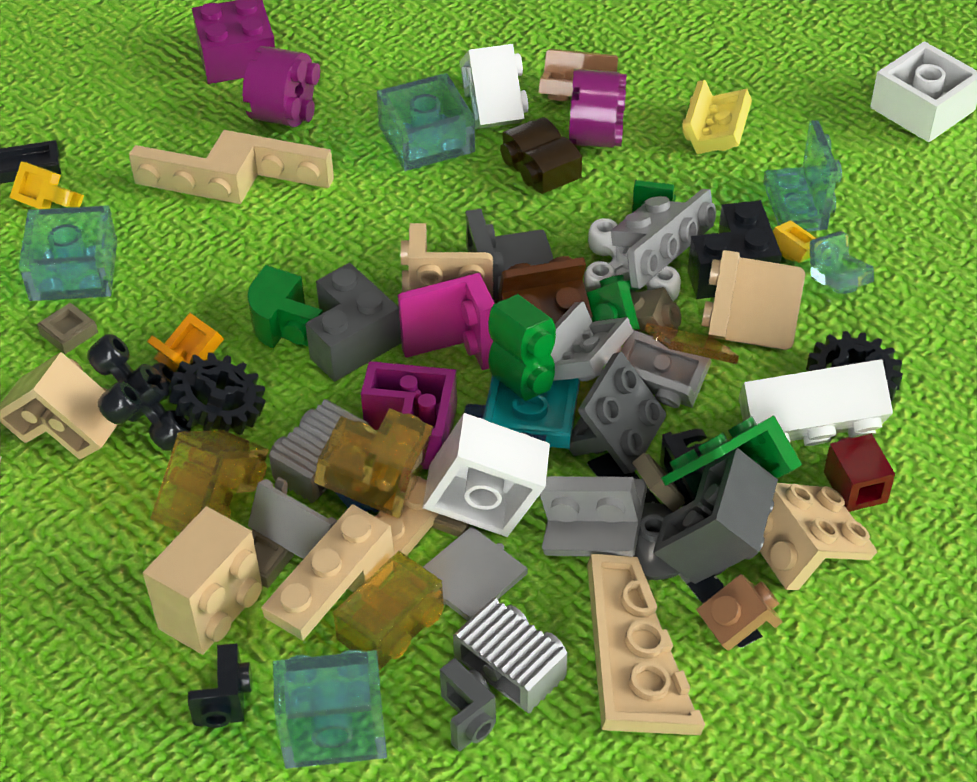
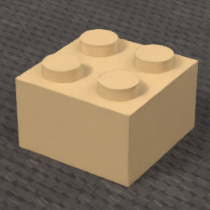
M207 506L143 572L158 629L202 655L214 642H219L226 636L235 618L245 607L249 608L257 601L263 588L252 531Z

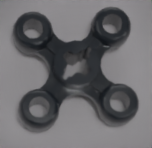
M113 334L104 335L90 347L87 352V358L97 372L102 375L112 374L118 383L112 385L98 399L100 412L108 421L114 424H122L127 420L134 422L145 414L152 423L149 428V434L153 442L165 451L176 449L187 440L191 434V428L187 426L188 421L184 416H176L175 410L166 411L160 404L161 401L170 396L171 390L169 386L174 374L173 370L166 364L156 363L152 366L141 364L133 371L127 363L130 354L125 343Z

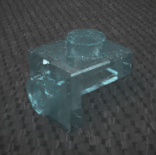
M839 231L810 241L812 279L841 294L852 293L857 290V287L874 282L873 266L849 255L847 233Z

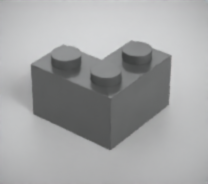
M350 262L316 280L319 309L323 310V314L305 323L310 359L334 382L402 343L399 307Z
M738 448L705 465L695 500L664 517L653 553L694 584L712 575H719L726 568L744 559L753 558L761 550L765 541L763 535L768 516L774 507L773 497L778 479Z

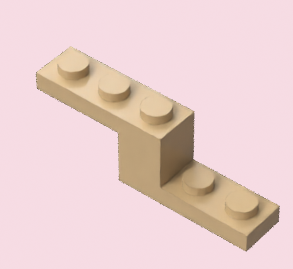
M223 130L207 158L135 145L129 153L135 184L237 204L242 203L258 175L329 188L334 180L331 149Z
M413 473L376 516L352 504L261 607L264 618L303 641L347 589L370 601L434 525V520L439 515L438 513L423 509L427 480Z

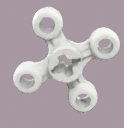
M601 218L595 220L590 226L588 232L590 249L597 255H610L613 259L610 263L596 261L586 268L584 273L586 293L600 288L599 281L608 277L624 275L625 281L630 280L627 250L630 247L612 246L611 230L617 226V223L611 219ZM666 266L646 283L647 290L664 287L672 301H674L680 292V275L675 268Z

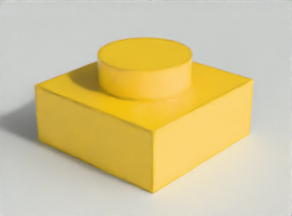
M791 220L775 227L773 230L782 257L790 261L801 263L817 253L823 243Z

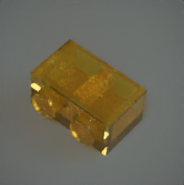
M398 551L333 611L337 640L380 671L392 658L398 659L408 649L411 640L424 627L432 626L439 619L444 609L442 580Z

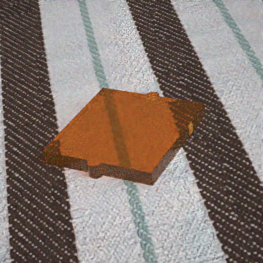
M651 323L646 324L645 331L652 336V339L659 341L668 349L733 364L738 362L739 356L731 351L730 347L724 346L712 337Z

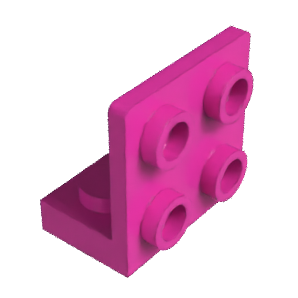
M480 273L398 294L402 351L406 358L464 343L468 355H475L481 369H489L488 358L493 340L489 334L488 321L490 311L495 303Z

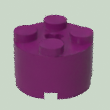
M268 46L258 47L256 52H260L257 60H249L243 80V102L250 103L252 111H246L248 117L253 120L290 127H297L303 121L310 122L315 111V104L312 98L314 85L320 79V65L312 62L307 53Z
M574 69L569 140L574 145L609 148L622 146L627 74H619L617 71Z

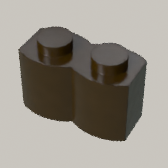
M539 117L503 132V144L500 146V151L504 162L508 166L512 165L520 172L525 184L532 186L537 192L543 194L582 178V156L569 139L560 135L557 128L547 118Z

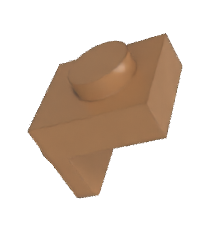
M742 574L738 575L696 609L719 643L728 651L766 621L774 628L783 623L774 611V608L780 603L762 581L754 585Z

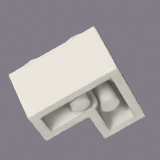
M513 44L468 50L460 60L465 97H471L475 129L515 124L525 119L524 113L528 112V98L525 90L520 91L518 76L523 74L522 60L519 53L514 54Z

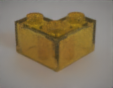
M389 408L378 431L364 422L352 421L341 416L318 458L314 483L391 516L400 518L420 477L433 426L422 422V420L412 414H403Z
M224 430L178 432L150 519L180 533L206 506L230 519L231 509L229 506L233 494L253 492L256 490L258 482L263 480L267 469L265 460L269 449Z

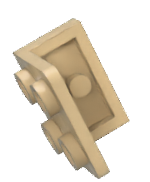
M410 223L409 240H401V265H408L409 269L402 270V292L480 273L493 299V256L486 252H427L426 223Z
M723 250L721 260L713 259L709 284L717 286L714 302H705L701 326L709 327V338L781 350L790 349L795 338L805 271L798 266L741 258L739 252Z
M777 483L773 497L774 507L767 519L763 535L765 541L760 553L785 590H799L825 558L871 560L875 556L877 550L869 540L870 535L864 526L855 521L844 506L845 501L836 490L827 486Z

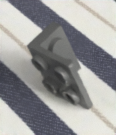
M482 209L465 211L466 247L468 252H486L493 256V300L498 297L501 275L504 270H508L511 266L520 263H528L532 266L549 263L554 259L544 230L495 236L493 225H486Z

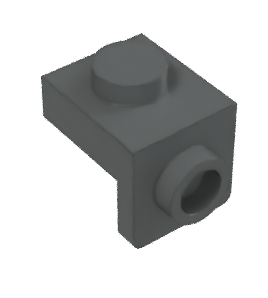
M454 658L440 669L441 697L458 712L450 721L451 744L458 751H461L471 742L478 743L482 741L492 731L496 723L495 695L489 690V686L482 675L474 669L468 671Z

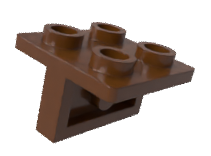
M561 256L552 259L549 263L532 266L528 263H520L511 266L508 270L502 272L496 303L519 294L551 317L555 324L575 302L583 301L592 320L593 316L583 283L586 269L584 257L572 259L569 256Z

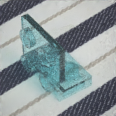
M812 120L809 123L802 167L768 170L764 173L763 183L778 226L791 220L806 231L827 230L830 213H834L836 210L834 191L836 183L841 182L842 168L840 161L834 159L832 155L829 134H824L819 120Z

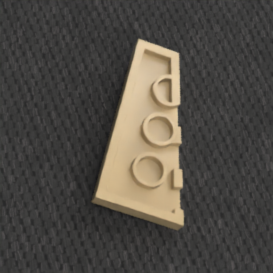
M591 554L587 566L601 729L608 731L701 736L705 727L700 710H695L688 694L690 685L684 671H679L671 652L673 643L667 629L662 630L656 615L658 606L638 557Z

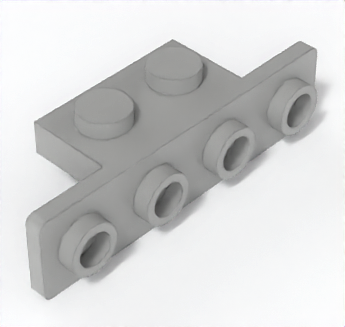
M701 189L686 202L669 201V198L663 196L649 198L645 201V204L633 213L628 214L622 222L611 230L612 246L630 247L627 250V259L632 288L640 289L685 251L690 246L691 236L703 235L713 227L716 219V207L712 203L710 189Z

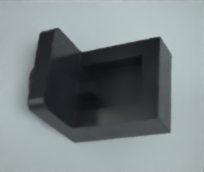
M237 643L217 645L218 688L188 692V706L193 725L218 728L229 723L244 721V693L252 692V673L250 662L241 663Z

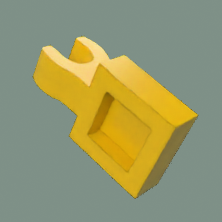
M21 161L9 198L44 211H50L52 202L79 210L84 195L59 187L60 174Z

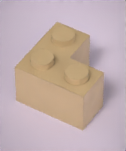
M62 352L19 378L0 404V423L24 443L47 432L79 460L101 449L118 425L108 421L98 408V399L107 389L99 386L83 372L82 367L76 361L67 358Z

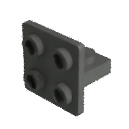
M622 352L612 354L579 407L578 411L581 417L572 430L569 451L573 456L589 453L599 454L607 450L624 474L634 473L636 468L632 462L647 451L666 418L665 410Z

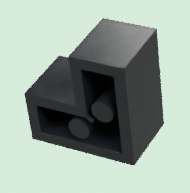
M761 200L722 204L718 233L691 236L688 274L696 299L715 297L717 286L709 284L713 259L721 260L723 250L739 252L741 258L780 264L782 255Z

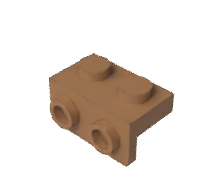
M548 49L545 55L544 73L540 77L539 93L548 94L547 98L550 100L567 101L569 96L572 97L574 69L617 71L618 56Z

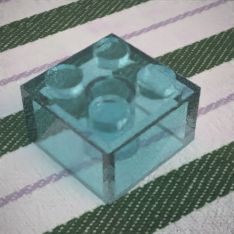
M447 73L377 91L379 127L404 171L475 152L474 115Z
M109 206L28 210L19 268L29 301L111 297L117 237Z
M348 650L341 654L315 657L297 655L289 659L273 661L274 711L285 769L387 758L377 650L364 652Z

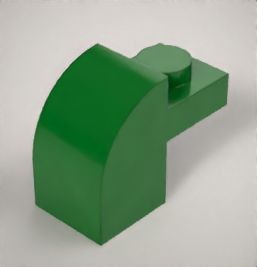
M265 265L249 287L248 302L252 327L258 340L273 349L281 338L287 339L294 344H302L308 347L305 323L323 314V310L305 304L302 276Z

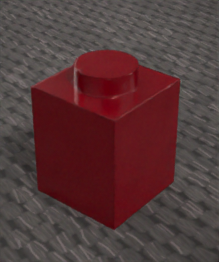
M872 433L854 438L846 437L837 442L830 443L824 474L832 488L843 497L846 509L851 512L887 503L895 472Z

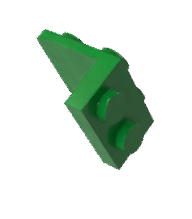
M774 415L758 424L752 416L728 429L732 437L729 440L724 432L698 446L701 452L700 456L692 449L669 462L673 471L661 477V480L666 486L720 458L735 448L740 449L775 478L795 470L802 463Z

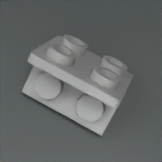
M547 476L546 487L540 494L548 520L542 543L544 554L547 556H590L591 554L633 557L636 551L647 485L644 480L633 479V477Z

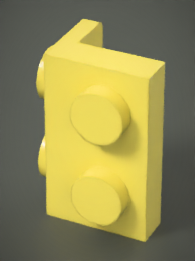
M706 80L697 82L694 94L690 98V106L686 118L682 123L683 134L687 141H691L696 154L717 150L726 151L739 146L752 102L748 89L713 96Z

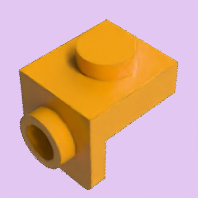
M189 313L165 343L153 335L147 342L158 351L154 359L158 363L166 364L173 372H176L182 361L190 363L192 355L196 354L205 361L208 353H214L224 338L213 328Z

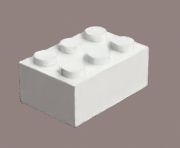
M882 359L744 382L739 394L743 421L753 416L758 424L774 415L789 442L803 439L804 446L828 443L831 441V437L844 432H848V436L853 438L871 433L874 435L876 434L875 430L882 428V424L893 414Z

